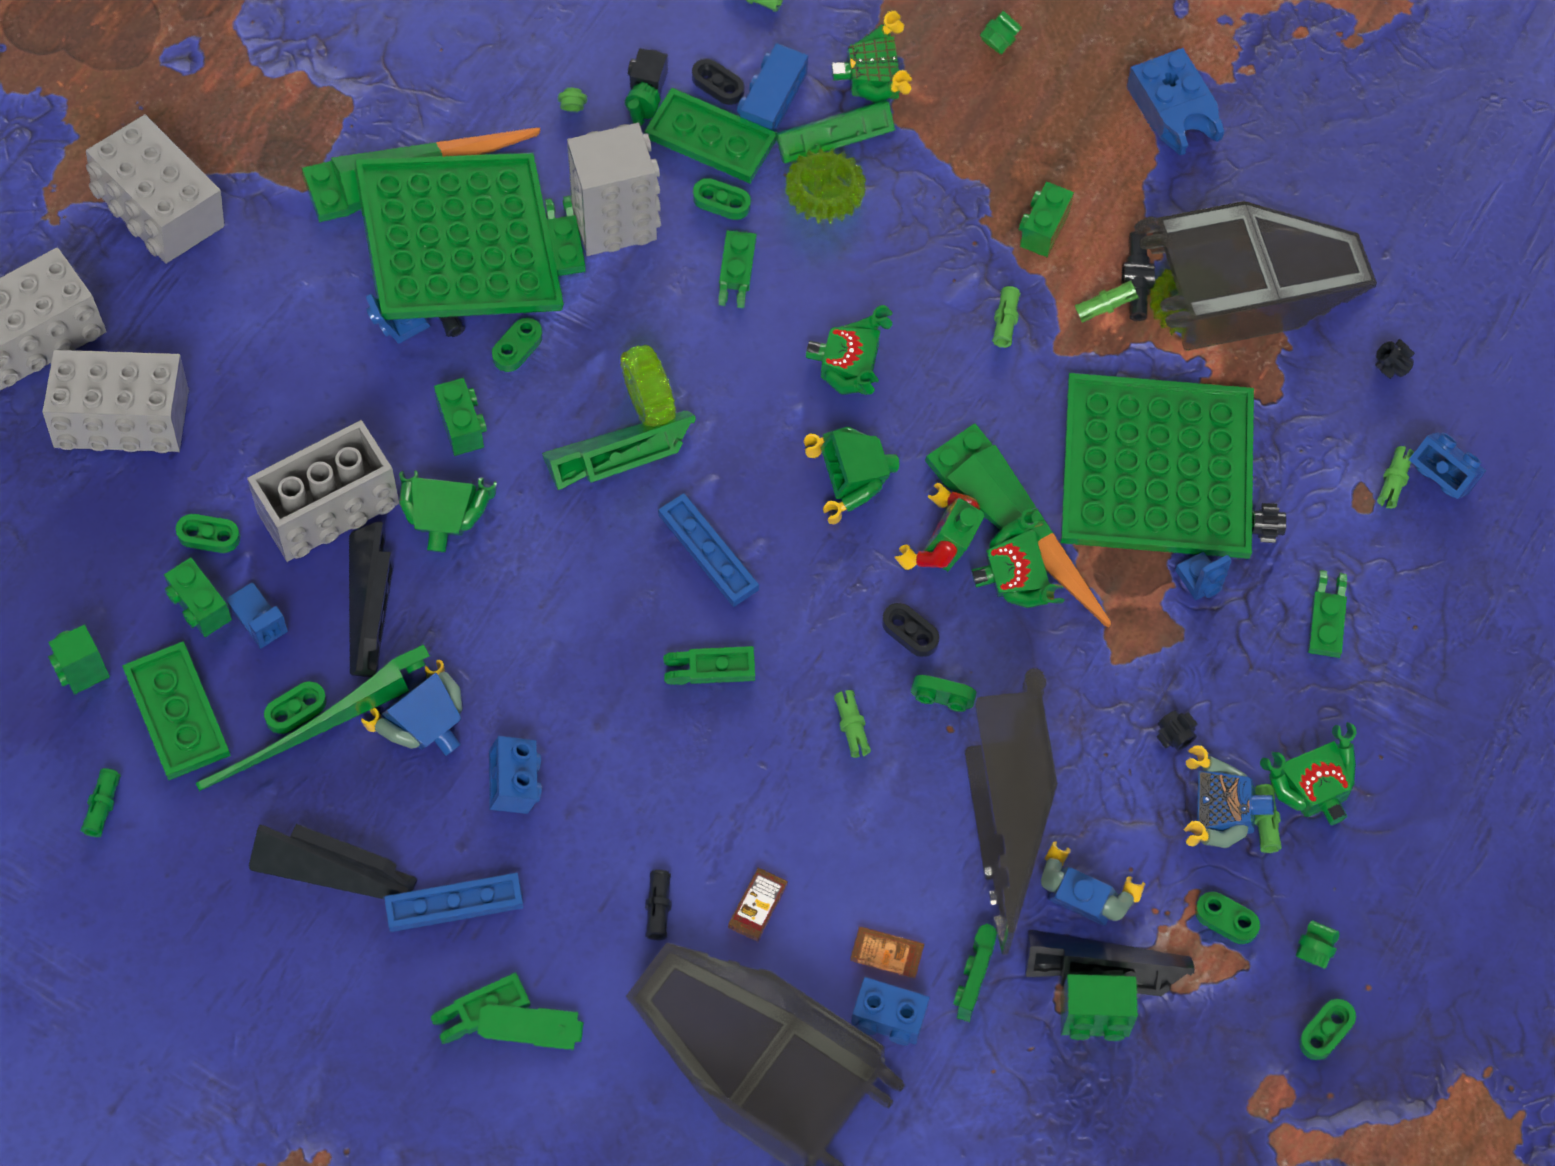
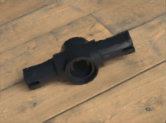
M1133 231L1129 234V257L1126 258V262H1123L1121 284L1131 280L1139 297L1129 302L1130 319L1133 321L1147 319L1148 295L1151 293L1150 290L1154 289L1155 263H1150V258L1147 255V234L1143 231Z

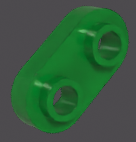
M710 178L702 179L694 185L693 201L700 209L732 220L743 219L749 214L751 198L745 190ZM705 196H711L712 198H711V199H706V198H703V197H705ZM737 205L740 208H732V206Z
M522 318L516 321L492 349L493 363L496 368L504 372L517 370L541 344V325L531 318ZM526 329L531 330L529 333H523L522 331ZM506 350L512 351L511 354H503V352Z
M188 514L180 518L176 524L178 540L182 545L189 548L228 553L233 551L240 543L238 527L233 521L228 519ZM192 531L199 532L196 536H189V533ZM223 536L230 537L227 541H219Z
M928 675L915 676L911 687V693L917 701L923 704L938 703L946 705L949 709L957 712H964L966 709L972 708L977 692L968 685Z
M304 682L270 702L264 711V718L268 728L275 733L285 734L321 713L327 701L324 689L318 683ZM313 698L316 700L312 705L305 704L307 699ZM285 715L288 717L284 722L277 721L279 716Z
M1218 892L1203 894L1196 904V918L1209 929L1237 944H1248L1256 938L1260 929V921L1258 916L1248 908ZM1208 904H1216L1219 907V911H1211ZM1245 920L1249 927H1240L1238 921Z
M1333 999L1327 1002L1303 1030L1299 1038V1047L1302 1053L1313 1060H1322L1328 1057L1355 1024L1356 1012L1353 1006L1342 999ZM1331 1016H1339L1342 1020V1023H1334L1331 1019ZM1316 1039L1320 1041L1321 1048L1313 1047L1310 1040Z

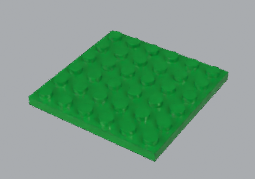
M533 153L355 159L354 169L376 298L381 314L386 320L562 311L564 303Z
M1069 373L1061 543L1196 555L1204 552L1208 556L1224 557L1229 555L1232 558L1250 559L1252 554L1254 388Z

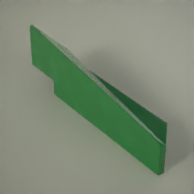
M686 410L543 452L542 456L558 490L569 486L585 476L592 483L678 453L688 427L691 423L694 424L696 418L694 414Z

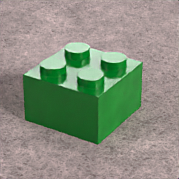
M1067 975L1060 995L1061 1035H1070V1038L1073 1040H1086L1090 1036H1104V1039L1108 1041H1120L1124 1037H1129L1138 1017L1137 977Z

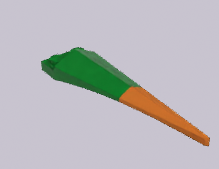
M540 128L332 157L329 162L302 167V176L318 221L323 222L349 216L361 210L354 169L355 159L485 155L538 136Z
M975 423L928 454L925 458V462L945 486L953 492L975 498L979 503L980 510L985 513V518L999 530L1021 517L1025 510L1036 508L995 444L992 445ZM1038 510L1032 513L1031 518L1034 523L1044 519ZM1044 520L1042 526L1029 528V530L1034 529L1045 570L1104 626L1110 627V619L1046 521Z

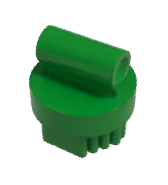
M1002 10L995 20H989L980 37L984 43L999 54H1002L1007 47H1010L1015 42L1014 36L1021 30L1022 26Z
M642 82L634 86L624 101L626 108L630 112L633 124L639 123L642 126L645 123L644 119L652 118L658 110V104L661 99L658 90L654 89V87L651 88V85Z
M1312 920L1308 924L1306 935L1301 934L1298 941L1300 946L1296 957L1326 969L1330 958H1333L1337 948L1333 946L1339 938V931Z

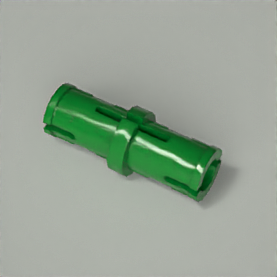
M103 768L99 772L94 792L88 797L87 804L89 807L81 826V832H84L85 835L91 837L102 836L108 813L113 810L115 805L113 798L121 778V774H118L115 770Z

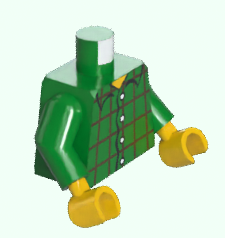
M896 11L888 12L884 17L885 26L880 25L866 37L855 44H851L848 47L847 62L831 64L832 80H849L853 96L862 97L874 103L883 102L887 99H899L900 92L902 94L910 93L911 85L908 82L912 80V77L904 70L899 71L894 36H890V32L898 34L904 30V24L900 21L901 16Z
M844 427L824 433L821 438L816 434H808L804 438L806 447L814 445L805 449L806 456L816 458L821 453L823 454L836 499H842L840 503L836 501L825 503L823 507L824 513L830 510L838 511L835 515L828 518L829 524L840 522L843 511L848 510L850 512L867 503L882 490V486L889 478L890 473H895L899 469L898 456L896 454H884L878 437L866 435L852 427Z

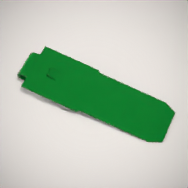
M488 1004L480 1007L477 1033L485 1039L534 1044V1046L574 1050L575 1042L582 1041L584 1022L577 1021L578 1012Z

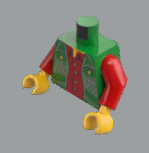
M940 483L934 484L938 493L934 496L928 495V498L940 508H944L947 505L948 507L924 551H919L918 554H915L909 545H902L899 550L903 555L895 556L894 558L905 570L912 569L917 564L919 567L942 568L948 572L967 550L985 517V513L980 510L977 500L961 493H951Z

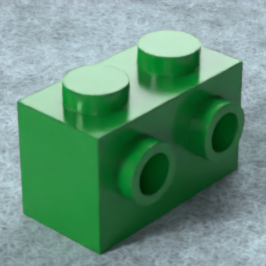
M1046 181L1042 191L1035 192L1030 207L1033 209L1030 215L1024 214L1019 225V231H1022L1020 247L1048 258L1071 211L1073 191Z
M464 378L434 386L436 404L454 456L484 448L482 433L487 432L482 413L476 415L474 406H478L473 387L468 389Z
M191 557L164 574L168 585L164 588L167 596L174 605L177 603L181 605L184 609L182 615L191 628L196 626L204 637H207L232 620L226 602Z
M85 624L72 631H63L55 639L48 642L53 652L48 658L61 685L64 687L69 684L74 695L110 677Z

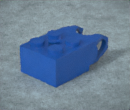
M1184 48L1131 67L1127 83L1128 91L1152 131H1156L1160 139L1180 156L1186 154L1188 146L1185 136L1186 130H1199L1215 142L1222 140L1224 128L1219 118L1218 104Z

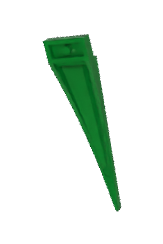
M424 644L391 660L352 693L301 728L258 753L195 783L198 790L201 791L409 692L400 670L406 668L407 672L411 673L426 665L424 659L429 657V654Z

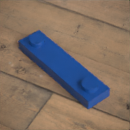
M684 493L658 509L659 517L733 607L759 591L757 581Z
M518 873L384 896L390 932L523 908Z

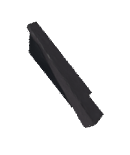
M375 522L349 535L350 674L353 676L372 677L377 673L394 568L391 552H383L386 535L382 522Z
M260 824L249 862V869L254 872L384 899V896L412 892L417 882V878L395 870L397 865L385 857L296 824L291 837Z
M1036 930L1028 931L1026 977L1060 976V986H1064L1067 975L1137 977V994L1163 996L1171 990L1173 983L1186 974L1191 976L1195 972L1193 959L1190 956Z

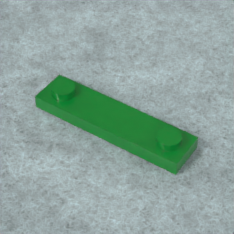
M883 101L778 132L775 135L781 160L783 163H788L895 131L890 104L888 101Z

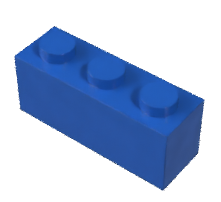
M777 43L771 53L767 52L765 54L760 74L753 76L749 86L750 92L747 98H741L737 108V113L740 114V117L774 132L777 131L808 71V55Z

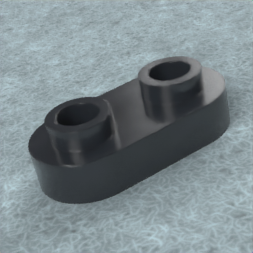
M701 59L693 65L692 81L695 86L722 104L734 105L739 103L741 98L744 97L743 80L712 59ZM704 76H709L710 78H709V79H704L703 77H704Z
M894 603L885 609L882 619L884 630L912 654L919 657H927L937 650L939 644L937 629L912 608L903 603ZM901 620L904 624L896 626L893 624V621ZM920 639H924L928 642V644L922 646L919 645L917 641Z

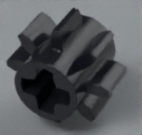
M1401 339L1396 344L1392 341L1385 342L1376 353V358L1379 361L1375 366L1389 379L1394 374L1398 377L1405 376L1414 365V360L1411 357L1415 352Z
M1262 503L1259 511L1253 510L1252 534H1258L1260 542L1276 543L1278 535H1285L1286 512H1279L1277 504Z
M1174 710L1158 722L1160 728L1158 732L1160 734L1156 737L1165 749L1171 746L1180 751L1196 739L1197 735L1194 731L1198 723L1189 712L1184 715Z

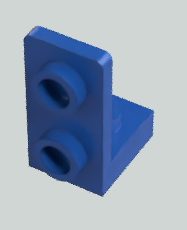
M372 294L366 296L370 306L366 308V311L374 325L379 324L386 337L391 335L398 344L431 327L427 318L386 320L381 314L377 299Z
M1202 552L1178 564L1175 571L1196 601L1204 596L1207 598L1213 597L1223 589L1232 560L1229 555H1226L1211 563L1206 554Z
M254 583L248 584L227 597L228 605L260 649L288 632L280 610L277 606L271 608Z

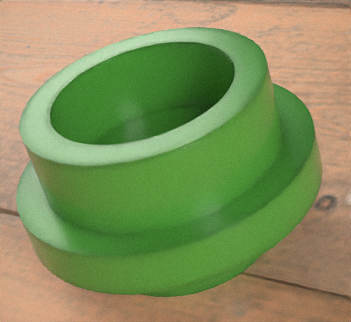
M566 88L564 92L558 94V102H560L562 110L578 112L584 109V104L587 103V96L578 88Z

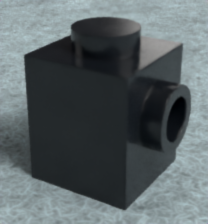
M639 48L636 59L631 58L628 66L630 90L644 82L651 85V88L657 89L660 96L668 73V54L657 50Z

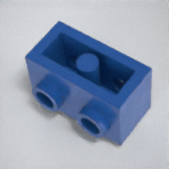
M1439 432L1430 434L1420 444L1409 461L1416 465V469L1422 475L1432 478L1437 482L1442 491L1456 499L1468 495L1487 471L1480 466L1482 464L1481 460L1470 452L1464 453L1456 446V440L1444 432L1441 434Z
M498 736L489 749L490 810L528 814L534 804L539 802L542 786L541 783H537V773L541 765V755L536 752V740Z
M864 977L852 1014L851 1025L856 1026L859 1032L867 1035L879 1033L888 1036L890 1041L899 1045L906 1046L909 1043L916 1045L930 997Z

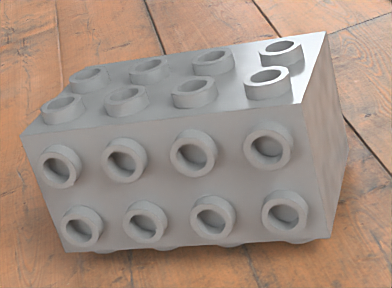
M146 115L141 116L86 150L88 162L86 169L90 175L91 183H89V188L96 198H102L107 203L111 213L116 218L121 217L126 222L131 234L135 237L139 236L145 242L149 252L153 256L158 255L166 264L224 227L221 190Z
M639 123L623 124L613 129L600 132L592 131L583 136L567 139L571 202L586 255L590 256L607 251L615 252L624 247L636 244L645 245L650 241L657 240L656 228L661 227L658 214L660 203L657 195L660 194L657 179L660 173L656 159H651L649 152L652 151L649 136L647 133L642 134Z
M58 247L0 278V390L14 385L20 379L50 364L54 350H75L88 342L96 340L107 332L92 294Z
M54 350L43 406V415L53 447L64 450L180 452L189 393L180 354Z
M362 420L247 478L257 514L287 562L294 558L304 557L311 549L321 544L333 542L340 534L349 529L360 528L367 520L378 514H386L399 504L393 469Z

